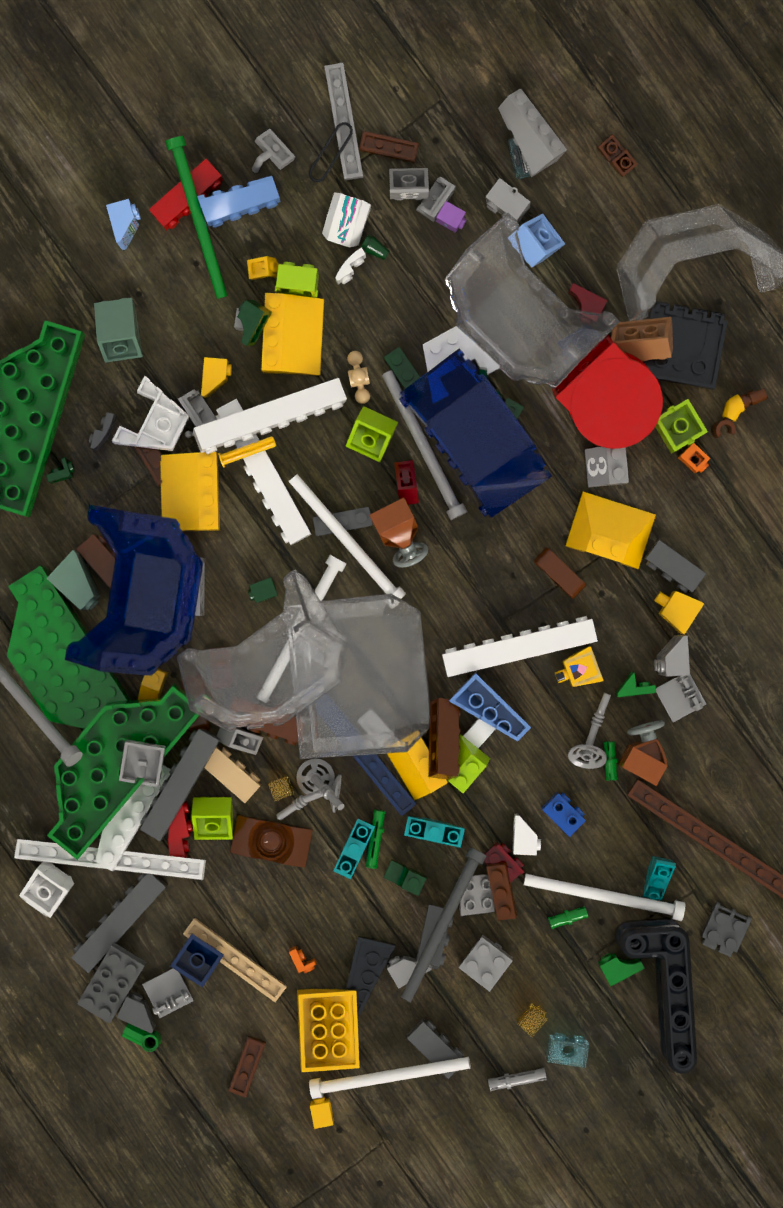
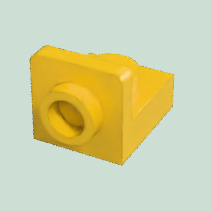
M265 256L247 260L249 279L277 277L278 262L276 258Z

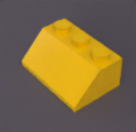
M419 732L386 750L387 755L414 800L426 796L448 783L446 779L428 777L429 749Z

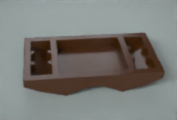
M238 814L230 853L273 861L284 865L306 867L313 829Z

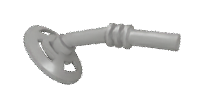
M604 692L597 712L594 713L595 717H592V725L586 744L574 746L568 752L569 760L578 767L594 769L606 763V753L602 749L593 746L598 728L602 726V719L605 718L604 713L611 697L608 693Z
M317 758L305 761L299 767L296 776L297 784L301 791L306 795L312 793L303 786L302 783L305 782L310 789H313V792L319 790V793L326 800H329L338 810H342L344 804L334 795V791L330 788L335 780L334 771L330 764ZM318 764L324 766L329 773L326 774L322 768L318 767ZM308 765H311L312 769L308 771L306 776H303V770ZM317 770L321 771L323 773V776H321L320 773L317 772ZM325 780L329 781L328 785L324 784Z
M340 774L336 777L332 787H330L338 799L342 778ZM319 790L304 796L300 795L296 800L292 801L291 805L277 813L276 816L281 821L295 810H300L306 806L308 802L323 796L319 793ZM330 802L332 812L336 813L337 808Z

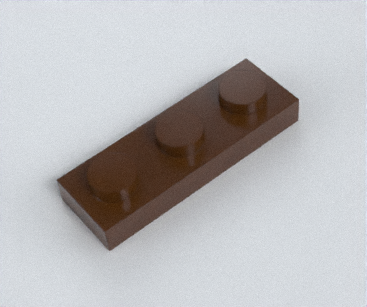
M507 863L488 864L486 868L498 921L516 919L518 915Z

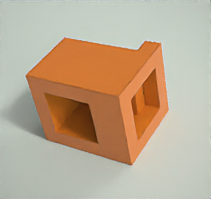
M692 443L678 459L693 473L698 471L702 473L709 466L707 462L710 457L695 443ZM692 457H696V458H697V463H696V464L692 463V461H691V458H692Z

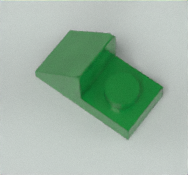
M632 671L615 694L616 697L656 693V685H650V681L639 682V686H636L635 672Z

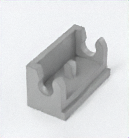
M442 177L437 178L429 190L428 199H423L416 211L434 222L445 201L448 202L454 193L456 186Z
M194 389L178 398L196 427L217 420L199 391Z

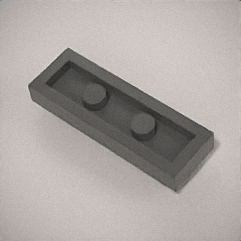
M369 507L332 514L346 531L373 526L369 516ZM319 516L313 517L316 536L333 533Z

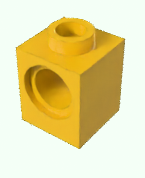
M323 1096V1098L313 1099L310 1102V1110L314 1129L332 1126L334 1117L330 1097L325 1098Z

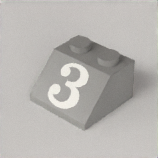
M428 168L389 169L390 199H428Z
M605 447L584 449L588 487L629 483L626 447L618 449Z

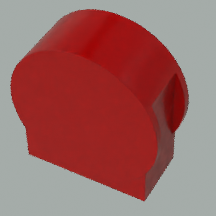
M609 335L551 389L557 400L569 411L579 432L590 442L605 448H625L640 442L655 428L662 412L663 396L656 377L644 362L636 356L624 352Z

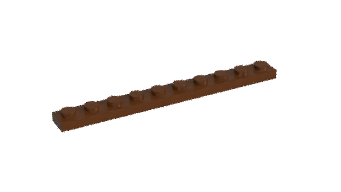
M636 779L627 796L783 898L782 874Z

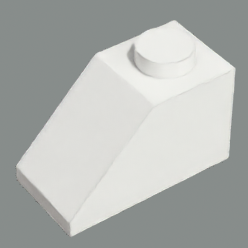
M514 814L513 854L537 855V850L541 848V839H538L537 834L519 814Z

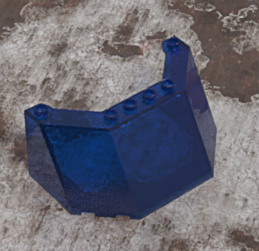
M457 349L400 392L399 395L401 397L399 401L404 408L409 407L426 426L424 430L430 438L434 437L436 439L438 450L442 454H447L449 465L453 470L457 468L461 474L459 476L460 480L465 486L469 485L480 504L478 509L484 517L488 515L489 518H492L548 480L552 475L548 469L545 470L543 468L546 464L539 453H534V450L537 449L535 444L483 374L478 375L476 372L478 371L477 367L470 359L465 360L463 357L464 353Z
M89 505L88 521L98 527L116 555L106 618L79 641L71 642L67 646L65 660L97 671L152 676L157 671V668L162 663H166L171 659L182 645H186L191 641L203 562L194 552V547L186 534H183L177 519Z

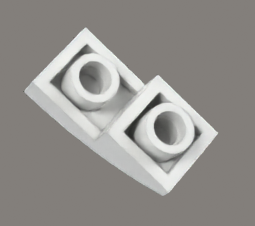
M362 247L353 253L341 266L335 277L337 284L349 282L352 279V275H354L351 267H358L364 263L366 254Z
M478 718L463 737L479 748L496 728Z

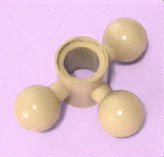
M352 351L347 357L349 364L354 368V370H348L351 388H358L355 393L356 401L360 404H365L370 399L369 391L364 389V385L370 384L367 367L360 368L363 360L362 354L358 351Z

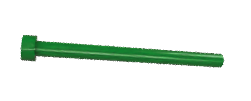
M184 136L168 139L165 141L168 151L172 150L216 298L228 296L183 149L186 146Z

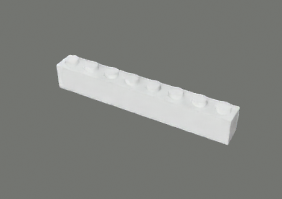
M339 378L195 427L193 434L200 452L210 454L217 451V448L224 445L225 448L236 444L235 441L240 439L247 441L254 438L253 435L261 433V435L270 433L272 428H285L290 425L289 422L295 420L297 423L308 419L307 416L322 415L326 409H339L343 407V403H345L347 398Z
M235 399L216 410L218 412L216 418L218 420L241 412L243 409L238 400ZM257 434L253 435L254 438L247 441L242 439L235 441L236 449L260 441ZM264 450L243 458L246 463L243 467L248 476L252 475L255 479L253 485L258 493L262 492L264 496L262 502L266 509L271 508L274 514L271 518L276 527L280 525L283 532L280 534L285 543L289 542L290 545H293L311 535L266 451Z
M587 616L576 618V622L571 624L568 621L557 623L558 627L554 628L546 625L538 627L539 631L531 633L530 629L521 631L520 636L516 637L508 634L501 636L502 640L495 642L492 638L483 640V644L475 646V643L464 645V649L457 650L456 647L446 649V653L442 654L447 677L597 642L593 619H587Z

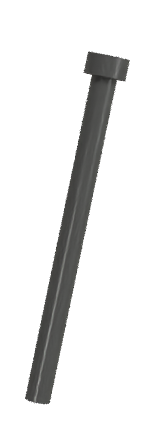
M469 848L465 855L468 860L400 997L410 1003L478 864L483 865L486 855L473 848Z

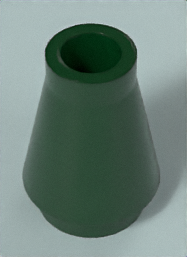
M367 235L361 245L365 253L385 260L390 252L380 241L370 235Z

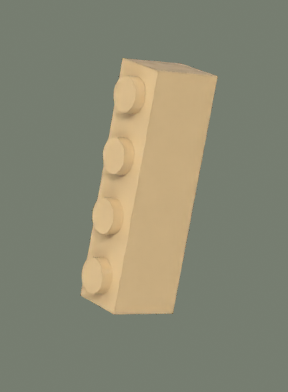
M217 745L205 769L240 800L246 803L262 785L259 782L261 779L253 772L249 774L245 770L246 766L241 761L233 760L230 757L232 754L225 747L221 749Z

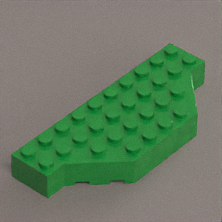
M45 320L39 339L0 360V509L26 517L31 516L85 339V334L82 331Z
M40 565L8 586L18 601V607L7 657L49 721L85 729L106 703L131 701V699L63 593L46 579L50 575L47 568Z
M175 683L162 698L106 703L72 744L77 746L82 752L81 759L72 766H66L60 758L54 765L59 821L47 836L78 860L144 781V778L137 777L135 783L119 781L125 741L133 740L166 746V755L202 713L204 707Z

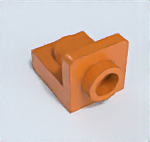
M297 946L289 949V954L299 973L302 971L307 973L314 969V965L317 962L315 958L304 962L306 957L302 949L298 950Z

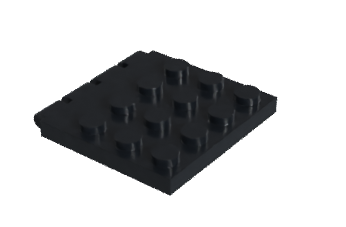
M657 301L655 308H651L649 319L672 317V357L663 360H647L644 363L657 380L714 390L728 321H724L725 313L711 311L710 318H708V310L692 308L691 314H688L689 307L674 304L672 311H670V303Z

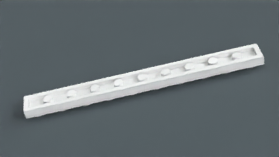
M17 839L15 859L107 869L95 862L98 848L88 847L81 857L76 860L57 843ZM125 851L114 870L203 880L206 860Z

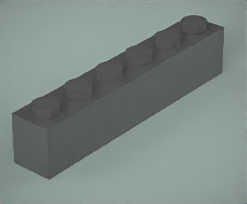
M203 728L192 732L189 738L191 741L188 748L186 746L183 748L179 755L181 757L178 764L175 763L169 772L172 774L169 781L165 780L159 789L162 791L159 798L155 796L150 804L152 810L149 815L145 813L140 821V824H142L140 830L158 841L164 838L221 740Z
M142 873L137 879L139 883L135 887L131 885L124 893L126 895L123 901L118 900L111 907L114 911L110 915L105 914L100 919L99 923L101 925L98 929L92 928L85 936L88 940L84 944L80 942L73 949L75 954L71 958L87 973L93 969L109 951L112 944L121 938L167 887L168 884L160 876Z

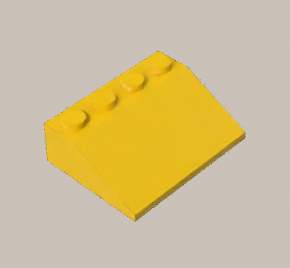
M265 293V308L272 311L263 329L262 372L320 376L324 299L290 294Z
M199 452L161 455L162 532L220 530L217 452L210 454Z
M297 990L301 1072L360 1068L356 990Z

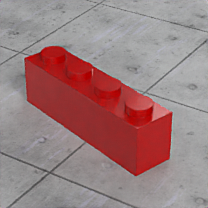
M207 159L191 171L198 196L204 194V197L207 198L208 193L212 190L216 191L222 185L223 178ZM181 181L149 209L150 213L166 231L169 228H175L180 218L186 217L191 213Z

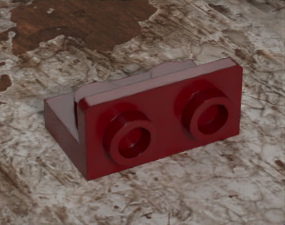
M496 842L485 853L486 858L484 862L487 865L506 862L510 882H512L525 872L522 868L524 864L517 857L513 859L510 856L511 850L504 843L500 845Z

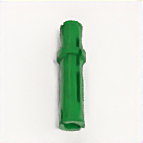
M374 809L372 825L375 828L369 840L365 867L377 869L381 837L385 830L383 824L386 811Z

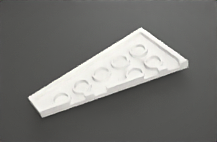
M163 765L160 785L158 787L141 784L102 830L95 862L110 871L114 870L141 826L140 821L143 816L150 811L151 802L155 796H159L161 785L165 780L168 781L171 776L169 773L171 769Z

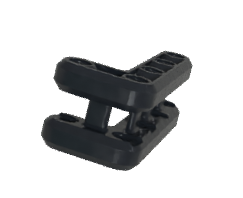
M669 918L622 922L615 930V939L625 955L630 958H655L662 1055L673 1071L680 1074L689 1073L697 1064V1048L688 934L675 920Z

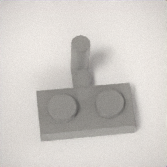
M271 129L265 131L255 140V143L262 149L263 153L256 158L252 171L258 173L263 162L269 158L280 170L295 159L294 154Z

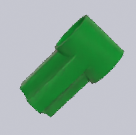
M129 1023L122 1034V1037L142 1046L147 1052L156 1050L162 1041L161 1035L157 1031H153L151 1034ZM148 1037L154 1038L155 1041H156V1044H155V1045H150V1044L147 1042V1038H148Z

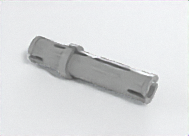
M541 1068L511 1075L507 1073L497 1078H489L488 1084L490 1091L504 1088L508 1090L514 1086L547 1079L545 1069Z

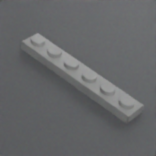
M344 64L326 65L324 67L335 128L339 123L347 122L353 129L350 140L340 154L344 181L363 178ZM347 125L340 126L336 132L339 150L350 134V129Z

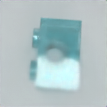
M561 1033L549 1035L546 1054L547 1062L586 1068L589 1043L581 1036L568 1038L565 1034ZM567 1045L573 1047L570 1053H564L563 1048Z

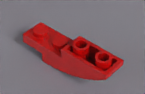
M188 801L184 802L169 827V855L173 857L188 858L187 852H190L188 840H184V838L190 837L193 831L192 821L188 820L187 813L190 812Z

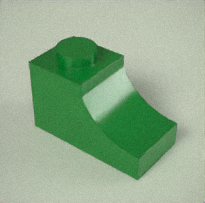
M615 953L604 955L600 958L601 961L598 962L610 986L645 969L639 958L630 961L617 958Z

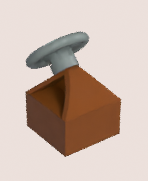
M404 498L369 515L384 546L399 548L393 557V564L395 566L403 568L415 565L427 555L429 550L427 544L423 542L413 543L418 526Z
M662 720L645 723L627 731L628 735L640 734L642 741L628 744L618 762V765L655 786H657L668 766L665 752L660 742L656 739L657 736L654 730L665 725V722Z

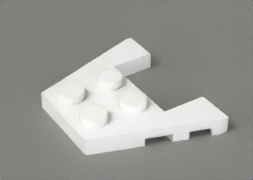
M457 326L423 344L434 404L449 397V393L440 378L475 360L479 367L487 368V375L500 368L494 360Z
M144 376L137 393L153 400L154 403L138 434L119 426L112 443L173 451L189 419V415L173 400H170L161 389L150 382V379Z

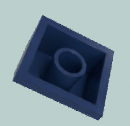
M192 933L170 967L203 988L224 954Z

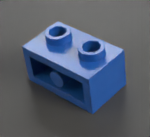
M556 792L541 809L570 837L586 821L583 818L585 814L577 806L573 808L569 804L571 800L564 793L560 795Z

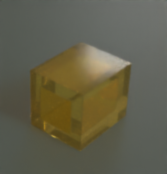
M288 775L268 783L274 801L294 794Z
M531 1004L517 1019V1024L533 1037L548 1021L545 1016L546 1011L539 1005L535 1007Z

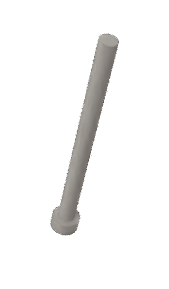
M390 370L384 373L382 377L449 508L447 514L450 520L467 513L468 511L464 503L459 504L393 371Z
M0 664V682L61 752L60 758L66 766L76 764L81 759L82 752L77 746H70Z

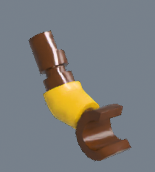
M763 388L756 392L754 390L746 393V396L744 394L740 396L737 394L731 397L725 404L722 415L724 419L715 422L712 426L711 432L713 437L718 438L721 435L720 429L723 425L728 428L729 434L735 435L736 427L733 422H736L740 413L745 411L749 404L752 406L767 399L765 389Z

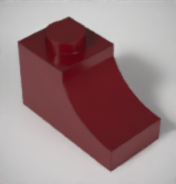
M574 283L568 292L579 305L580 312L578 316L581 317V320L587 324H595L608 300Z
M413 460L394 462L399 500L404 498L408 505L418 504V490Z

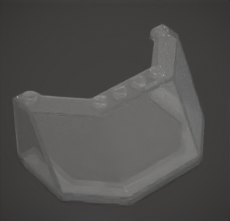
M722 204L646 220L617 265L628 320L636 321L649 318L647 310L654 306L656 302L655 295L676 262L733 249H739L751 257L759 293L778 289L783 285V250L765 231Z
M507 213L465 250L444 279L446 287L450 288L451 295L449 299L452 310H455L457 314L455 319L457 327L494 360L508 377L516 381L524 379L527 383L536 385L544 383L548 384L551 388H556L620 321L607 311L598 314L569 309L525 266L517 234L519 224L514 217Z
M292 570L283 578V584L286 587L283 612L238 646L208 650L189 648L177 656L189 709L228 732L237 731V727L247 726V729L264 727V724L273 723L274 726L283 725L341 684V672L344 669V655L347 652V644L307 578L295 570Z

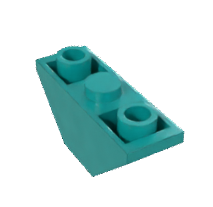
M408 816L404 836L461 848L465 828L434 819Z
M359 818L357 819L333 870L334 872L349 879L352 878L374 831V825Z
M652 856L647 870L643 897L652 900H662L676 867V863L673 860Z

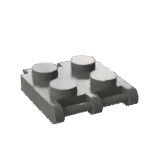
M716 901L701 934V937H703L702 945L715 950L718 944L717 951L731 957L733 951L737 953L752 917L741 915L732 908L730 910L721 906ZM718 909H721V910H723V911H725V912H728L729 915H727V914H725V913H723V912H721V911H718ZM734 916H737L745 921L743 922L739 919L734 918Z

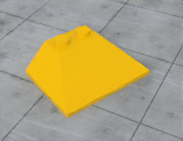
M582 492L565 546L639 569L656 515Z

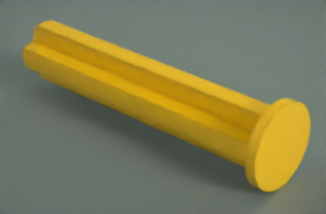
M268 437L224 454L218 453L224 468L228 463L276 446V442L273 437Z

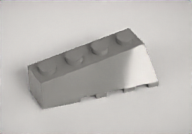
M522 89L507 96L498 109L508 130H511L514 135L513 141L516 146H519L524 163L527 162L530 169L528 172L531 177L557 162L567 151Z

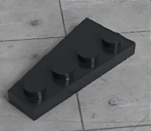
M358 936L346 990H356L357 1016H360L396 944Z

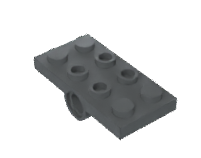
M113 943L77 1004L110 1024L147 962Z

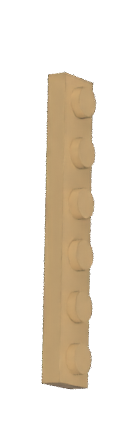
M194 918L184 931L183 935L187 938L193 933L223 953L224 956L220 960L222 964L272 1001L276 1002L286 989V984L198 919Z

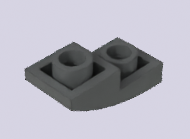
M107 412L106 417L103 416L101 420L103 430L95 429L94 433H91L89 438L91 449L98 450L105 443L114 427L117 418L115 414Z

